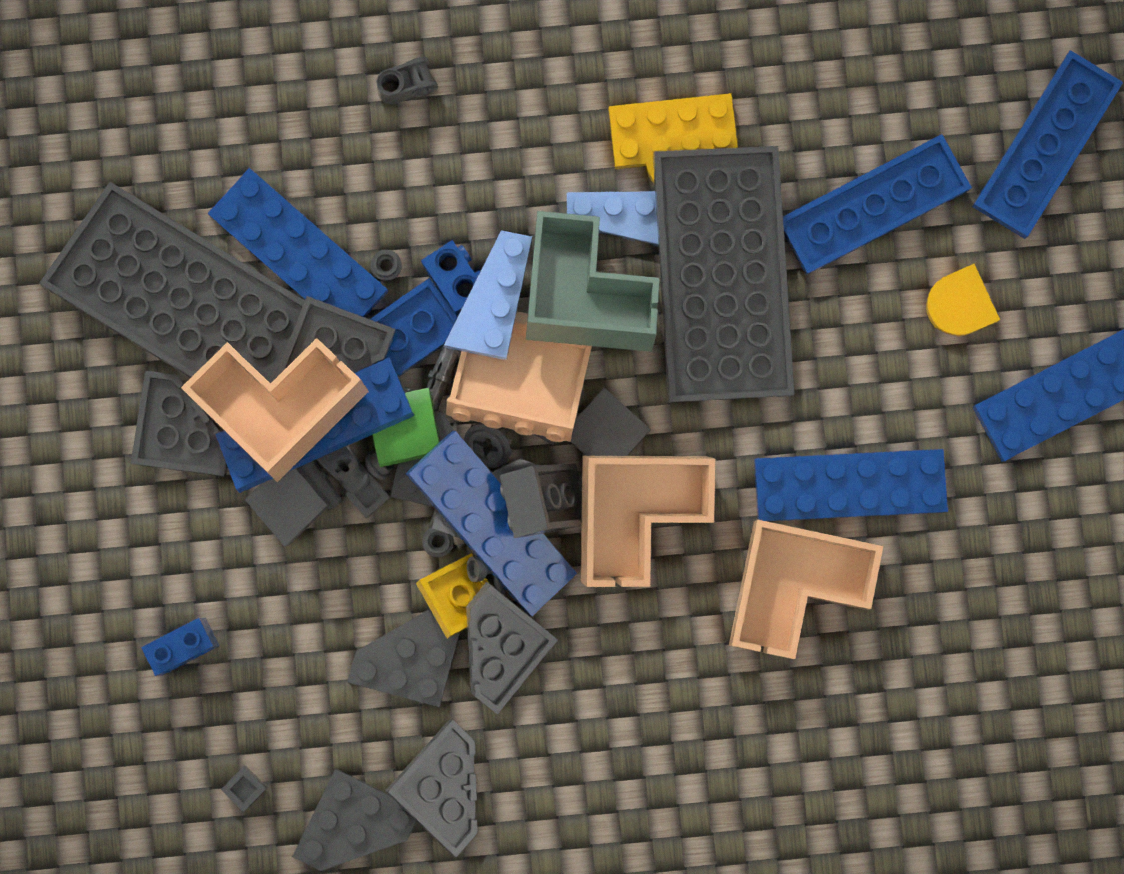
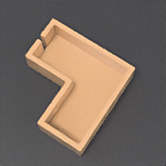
M317 338L271 383L227 342L181 387L276 482L369 392L362 380L342 361H339Z
M583 456L581 583L586 587H615V582L621 587H650L651 523H714L715 458L707 456Z
M762 520L754 521L729 646L760 652L761 646H763V653L795 659L807 598L863 610L871 609L883 546Z

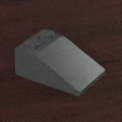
M576 463L536 465L500 475V491L503 499L506 501L509 514L508 525L513 532L514 538L529 537L582 526V494L578 489L579 475Z

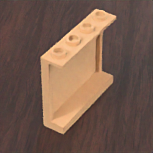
M517 311L507 360L461 351L450 398H447L446 415L452 416L453 419L461 422H468L470 420L481 422L489 428L498 429L504 427L513 429L521 435L536 434L545 436L553 442H571L592 346L526 340L528 314Z

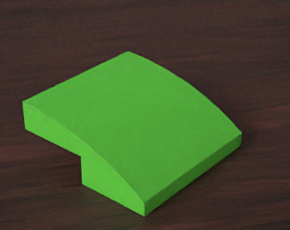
M429 388L405 393L415 416L373 434L380 467L421 459L440 443L439 428L435 421L432 393Z

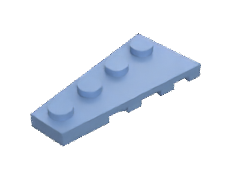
M655 191L567 192V214L600 217L599 233L620 236L631 241L646 242L658 247Z
M501 230L444 344V348L507 360L532 236Z

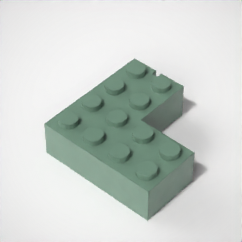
M537 211L526 340L652 352L657 331L659 278L596 272L600 217Z

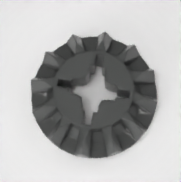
M479 422L476 425H472L465 433L464 441L488 468L503 466L513 452L510 448L512 439L506 438L504 435L505 429L489 428ZM487 438H490L491 445H493V448L489 452V447H487L488 444L485 441Z

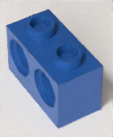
M453 240L422 259L421 262L442 296L458 317L468 298L462 297L457 293L458 287L464 283L474 286L480 271L473 272L468 264L472 259L464 246L460 245L457 247ZM445 258H454L457 261V266L451 271H444L440 268V264Z
M197 618L141 648L154 675L162 676L220 645L207 619Z

